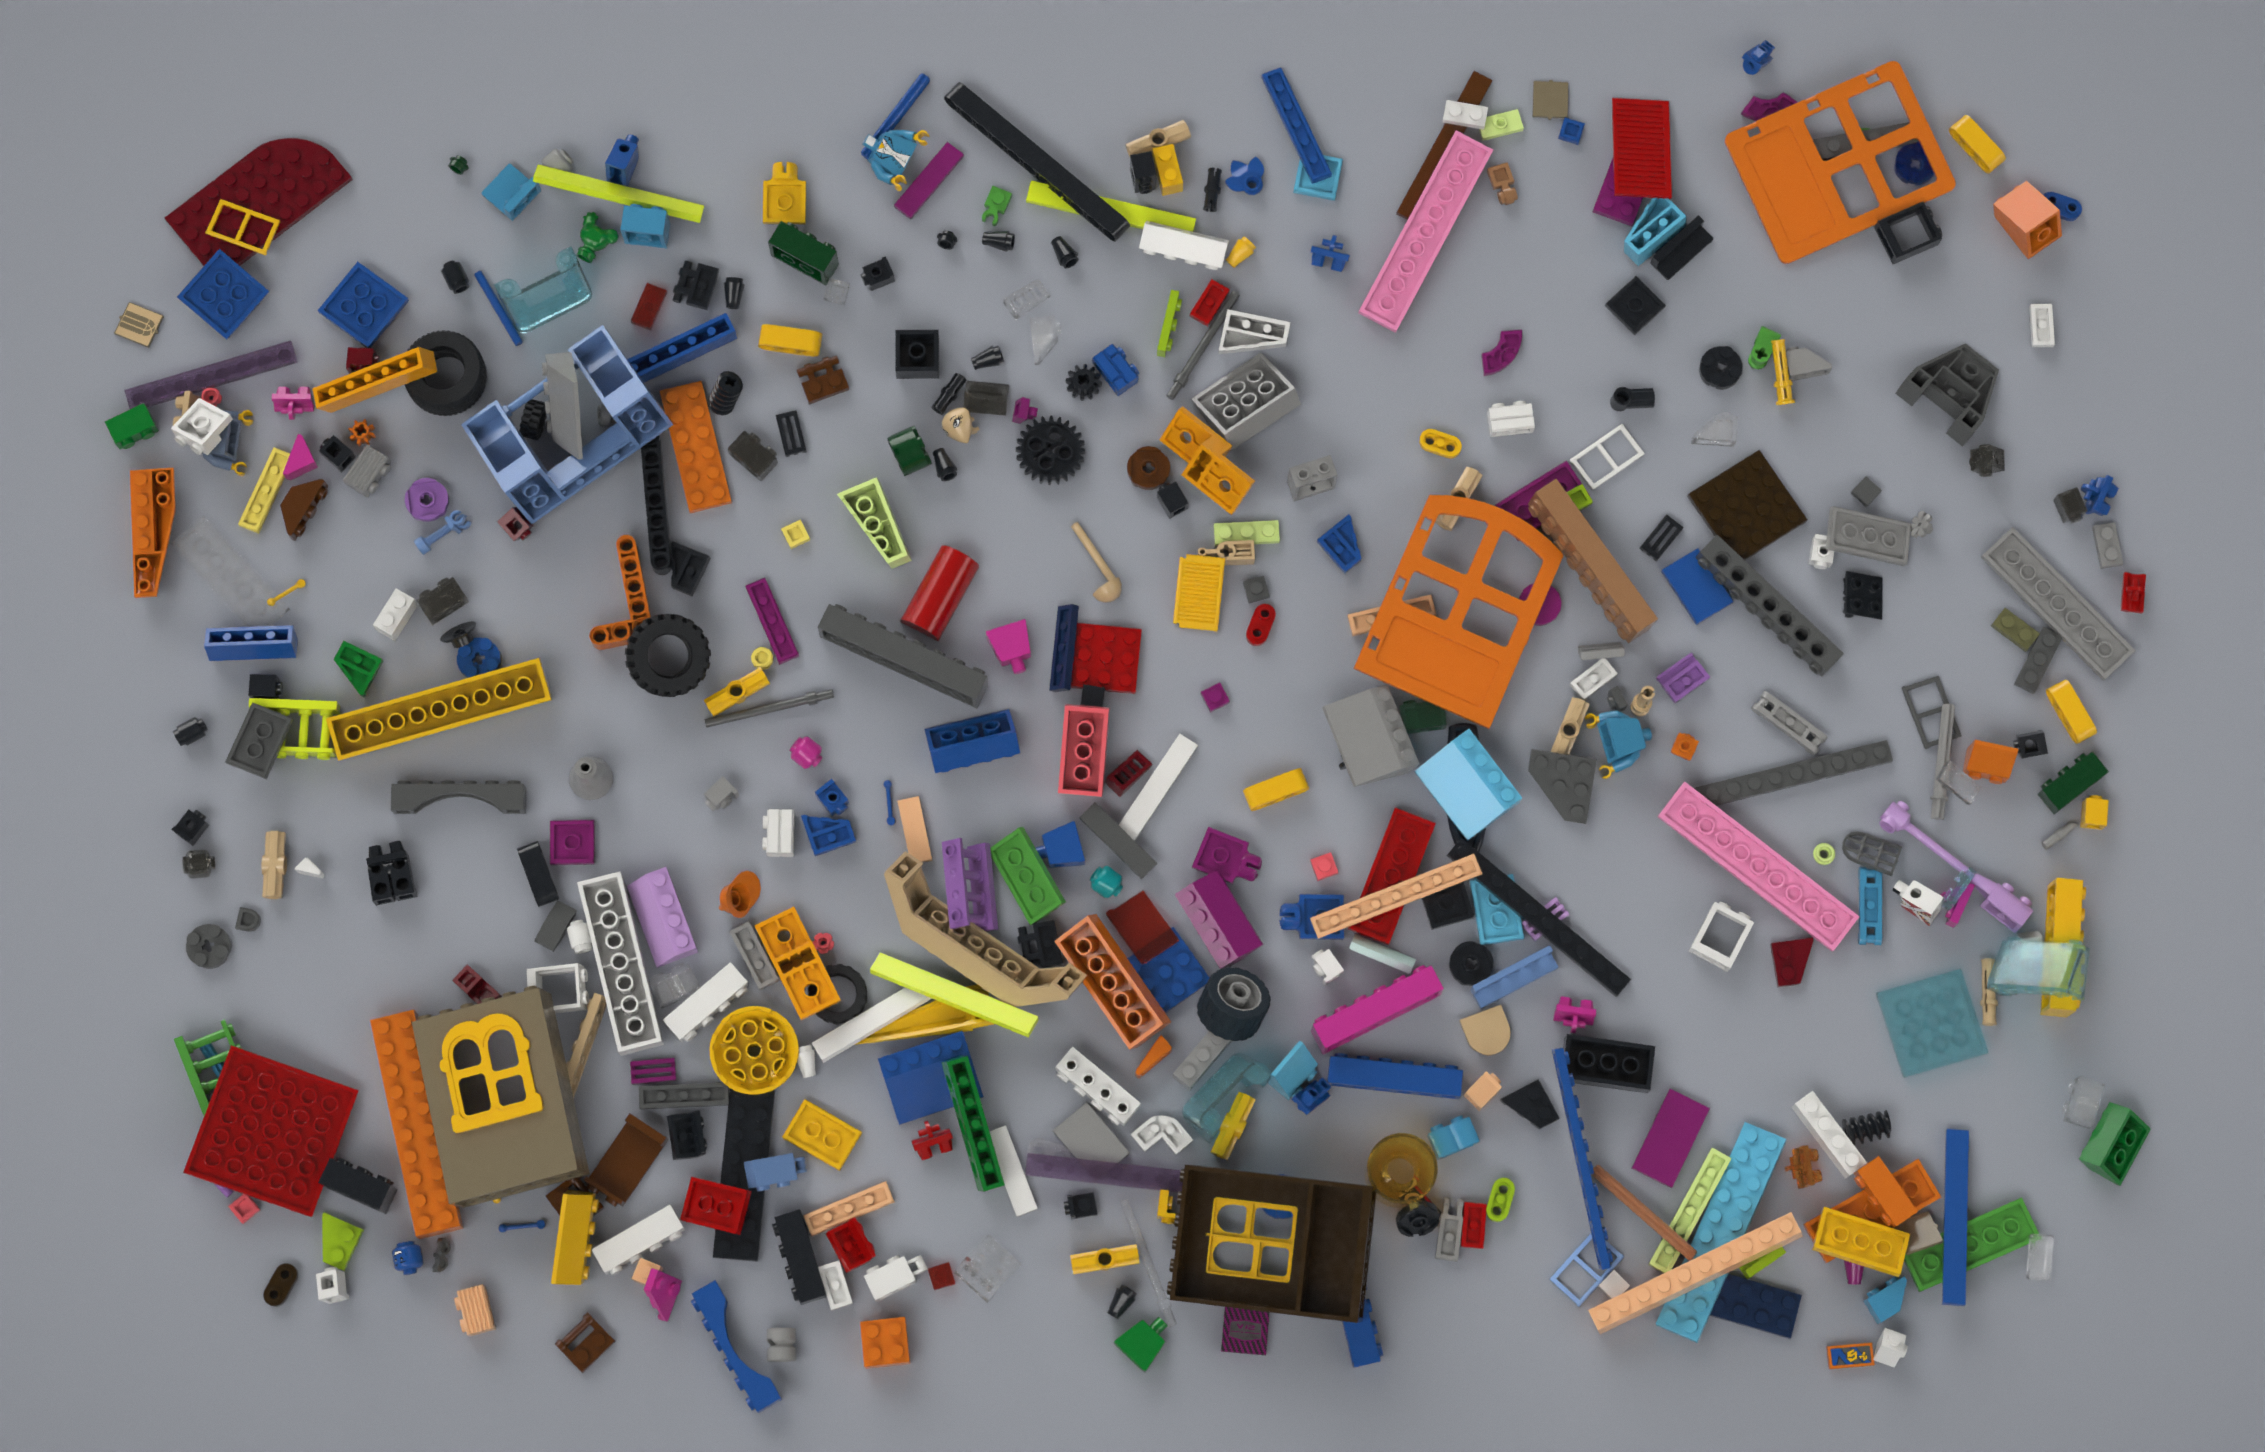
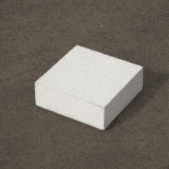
M1613 1270L1598 1287L1612 1299L1624 1293L1630 1285Z

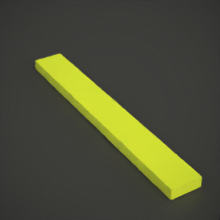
M539 164L533 177V182L628 206L638 204L643 206V208L650 209L654 206L661 207L667 211L669 216L700 223L704 210V205Z
M1031 180L1026 198L1027 203L1080 215L1062 200V196L1060 198L1049 189L1048 184ZM1099 196L1129 222L1130 227L1143 229L1145 222L1150 221L1194 231L1196 218Z
M881 952L870 968V973L1028 1038L1039 1021L1038 1016Z

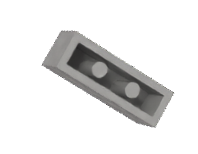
M1209 1031L1173 1073V1078L1190 1091L1232 1040L1217 1037Z

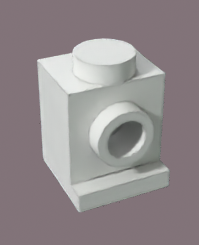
M1815 534L1812 539L1808 564L1814 565L1817 569H1827L1833 563L1834 551L1826 549L1827 536ZM1820 549L1826 550L1827 554H1822Z
M1321 949L1311 956L1314 960L1315 965L1313 968L1319 977H1324L1322 982L1324 986L1343 974L1344 969L1330 949L1325 952Z
M329 1267L324 1269V1272L316 1274L318 1299L320 1301L332 1304L349 1299V1294H347L345 1272L338 1270L337 1267Z

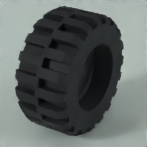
M658 614L643 620L639 626L637 625L633 629L634 632L629 636L627 640L628 645L625 648L627 660L625 663L630 671L629 675L640 688L654 695L676 697L687 694L691 689L694 690L699 686L698 683L704 680L706 670L710 667L709 656H711V650L708 647L709 641L703 634L704 631L694 624L692 620L676 614ZM662 635H674L680 638L688 650V660L685 667L679 673L672 676H663L656 673L648 662V649L651 643Z

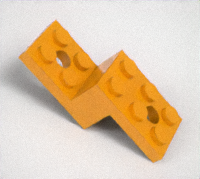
M1182 406L1178 409L1159 440L1188 463L1181 475L1232 515L1255 483V480L1226 458V455L1232 448L1229 442ZM1184 432H1188L1191 435V441L1185 439ZM1223 480L1230 483V489H1226L1223 486Z
M794 906L754 925L801 1021L841 1001ZM783 930L790 933V938L786 942H781L778 939L779 932ZM808 985H815L818 990L816 995L808 996L805 994V988Z

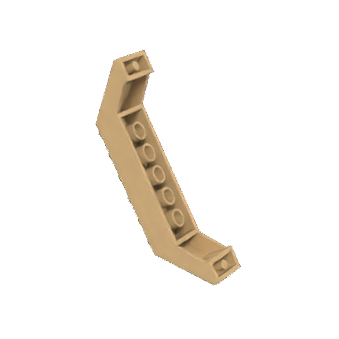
M906 851L885 871L884 877L902 933L927 949L931 954L943 960L947 965L962 973L966 978L981 986L985 991L1000 999V1001L1014 1007L1067 1000L1087 977L1085 973L1070 963L1066 967L1040 969L974 923L970 922L969 926L950 929L948 905L931 894L921 868L923 863Z

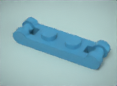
M1859 867L1860 917L1858 945L1873 943L1874 945L1881 946L1882 873L1867 869L1866 867ZM1867 878H1874V883H1867ZM1867 928H1874V934H1867Z

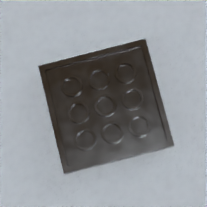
M1760 450L1687 495L1713 535H1718L1744 560H1747L1808 520Z

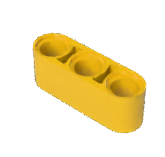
M1964 115L1949 128L1952 138L1984 172L1991 173L2006 160L2003 151L1970 116Z
M763 324L761 326L758 347L768 351L817 357L820 354L823 334L813 330Z
M2065 679L2046 689V695L2071 739L2076 744L2097 734L2092 719L2068 680Z
M1297 768L1249 786L1243 790L1250 811H1256L1304 793L1310 788L1302 768Z

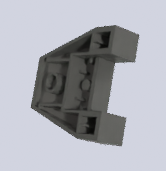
M1965 343L1917 366L1904 380L1895 394L1910 406H1913L1922 395H1925L1955 419V422L1946 434L1963 447L1984 421L1999 369Z

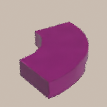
M1784 92L1770 100L1753 96L1741 112V115L1757 121L1798 102Z
M1522 330L1501 331L1500 341L1497 346L1489 352L1482 353L1484 376L1498 373L1511 364L1521 346Z

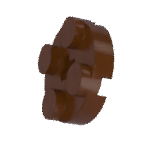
M1141 447L1128 460V477L1135 487L1144 490L1157 489L1165 484L1169 477V459L1156 447ZM1146 463H1151V467H1155V470H1152L1151 473H1146L1142 467H1146Z

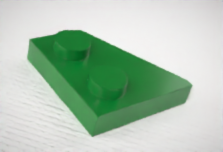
M344 640L333 659L363 698L383 663V659Z

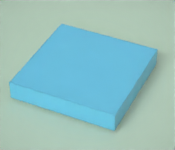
M1323 155L1332 173V177L1314 184L1311 183L1300 160L1293 193L1335 201L1343 159Z

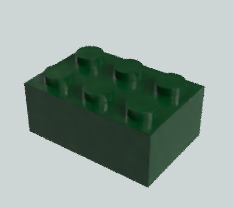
M781 221L768 241L771 256L826 286L839 266L836 248L827 242L823 244L817 241V238L809 232L803 233L799 231V228L793 223L788 222L786 224Z

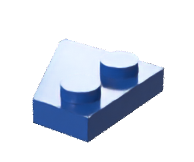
M1349 514L1317 539V543L1344 574L1362 559L1352 525V518Z
M808 815L801 816L815 856L856 843L849 820H835L827 817L818 818Z

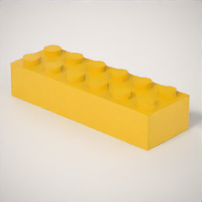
M2056 878L2047 885L2040 1015L2067 1018L2080 1007V995H2077V990L2081 986L2082 975L2078 971L2079 965L2082 964L2083 953L2080 952V943H2083L2084 939L2081 921L2083 922L2085 918L2082 900H2085L2086 887H2083V880Z

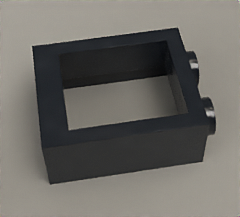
M1924 201L1877 221L1874 229L1892 264L1938 246L1942 240L1941 228L1935 225L1932 219L1933 213L1928 206L1926 207ZM1917 215L1930 240L1902 251L1890 226Z

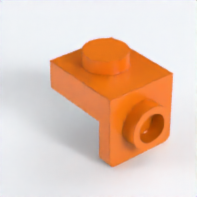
M1679 732L1672 745L1671 753L1690 761L1699 741L1689 734Z

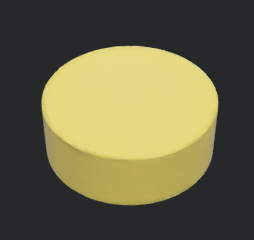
M765 647L755 649L751 655L753 666L757 669L760 667L762 670L768 669L773 663L772 652Z

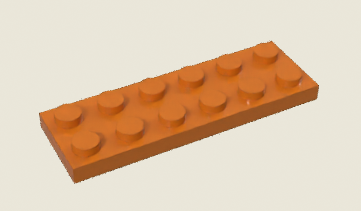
M702 381L660 390L664 411L673 423L669 431L689 512L694 513L731 504L732 501Z
M1919 1159L1892 1173L1917 1211L1942 1198ZM1865 1189L1831 1208L1886 1226L1880 1217L1881 1212L1877 1207L1874 1208L1868 1201L1867 1196L1869 1195ZM1821 1214L1803 1224L1813 1243ZM1820 1253L1825 1263L1836 1258Z

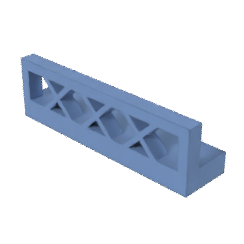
M1549 945L1473 985L1470 991L1480 1009L1558 969L1559 967L1551 954L1553 952L1551 946Z

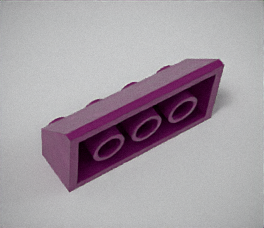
M1218 870L1192 882L1175 894L1220 969L1231 967L1264 945Z

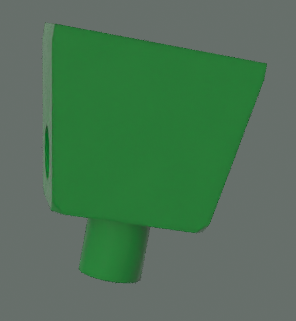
M1157 1317L1150 1326L1144 1320H1141L1114 1341V1345L1145 1373L1165 1344V1340L1160 1334L1168 1325L1160 1317Z

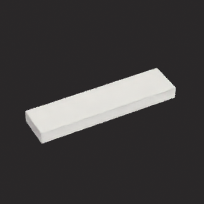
M1006 1125L990 1131L1005 1188L1016 1216L1019 1217L1037 1210V1205Z

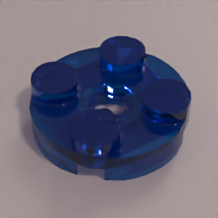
M1919 142L1905 145L1898 151L1895 157L1894 171L1902 182L1920 186L1931 180L1934 172ZM1912 160L1920 162L1919 169L1911 167Z

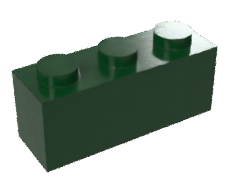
M2093 751L2088 755L2085 753L2081 754L2074 760L2076 763L2071 768L2065 766L2057 773L2059 775L2057 779L2052 781L2050 778L2040 786L2042 790L2038 793V796L2053 814H2056L2109 772Z

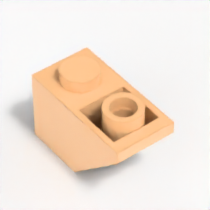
M1486 1071L1466 1091L1464 1097L1480 1111L1499 1093L1502 1088L1500 1085L1501 1081L1494 1073L1489 1074Z

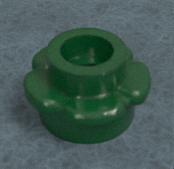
M459 155L450 158L451 161L448 167L455 173L463 175L469 169L465 158Z

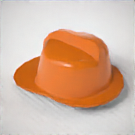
M748 870L739 873L731 884L721 890L719 910L730 913L737 918L744 917L760 896L761 886L757 875Z

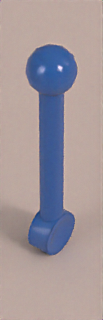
M886 780L883 785L886 788L887 824L892 826L895 824L890 791L892 782Z
M539 1220L537 1223L508 1226L500 1224L498 1229L502 1233L507 1230L533 1227L543 1229L546 1224L543 1220Z

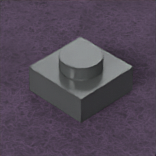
M1264 576L1243 581L1248 603L1270 598Z
M1618 686L1610 689L1607 694V702L1610 708H1615V710L1620 712L1624 711L1627 703Z

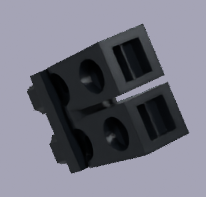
M401 841L389 843L391 853L384 855L381 845L369 847V858H366L372 901L376 906L395 902V897L398 901L418 897L409 855L404 850Z

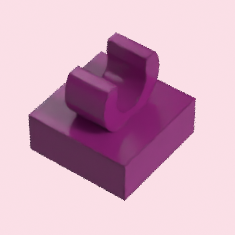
M1022 397L1015 402L1012 422L1021 424L1027 419L1033 420V417H1037L1038 409L1029 407L1030 399Z

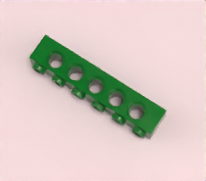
M960 1056L943 1061L941 1064L978 1191L985 1192L1004 1186V1180L968 1056Z

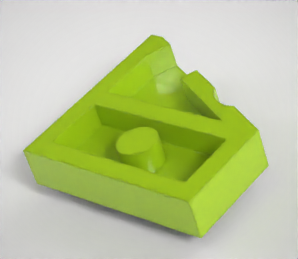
M323 1212V1262L345 1271L364 1230Z

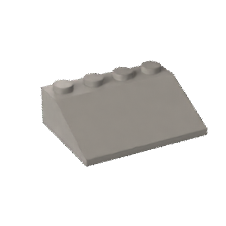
M572 353L545 354L546 363H542L543 376H547V382H543L544 395H548L549 400L545 401V412L550 414V420H546L547 433H551L552 440L577 459H583L578 381Z
M1259 353L1191 399L1210 427L1232 445L1230 451L1301 405L1295 387L1262 353Z
M1388 685L1368 689L1322 707L1354 787L1408 774L1420 764Z

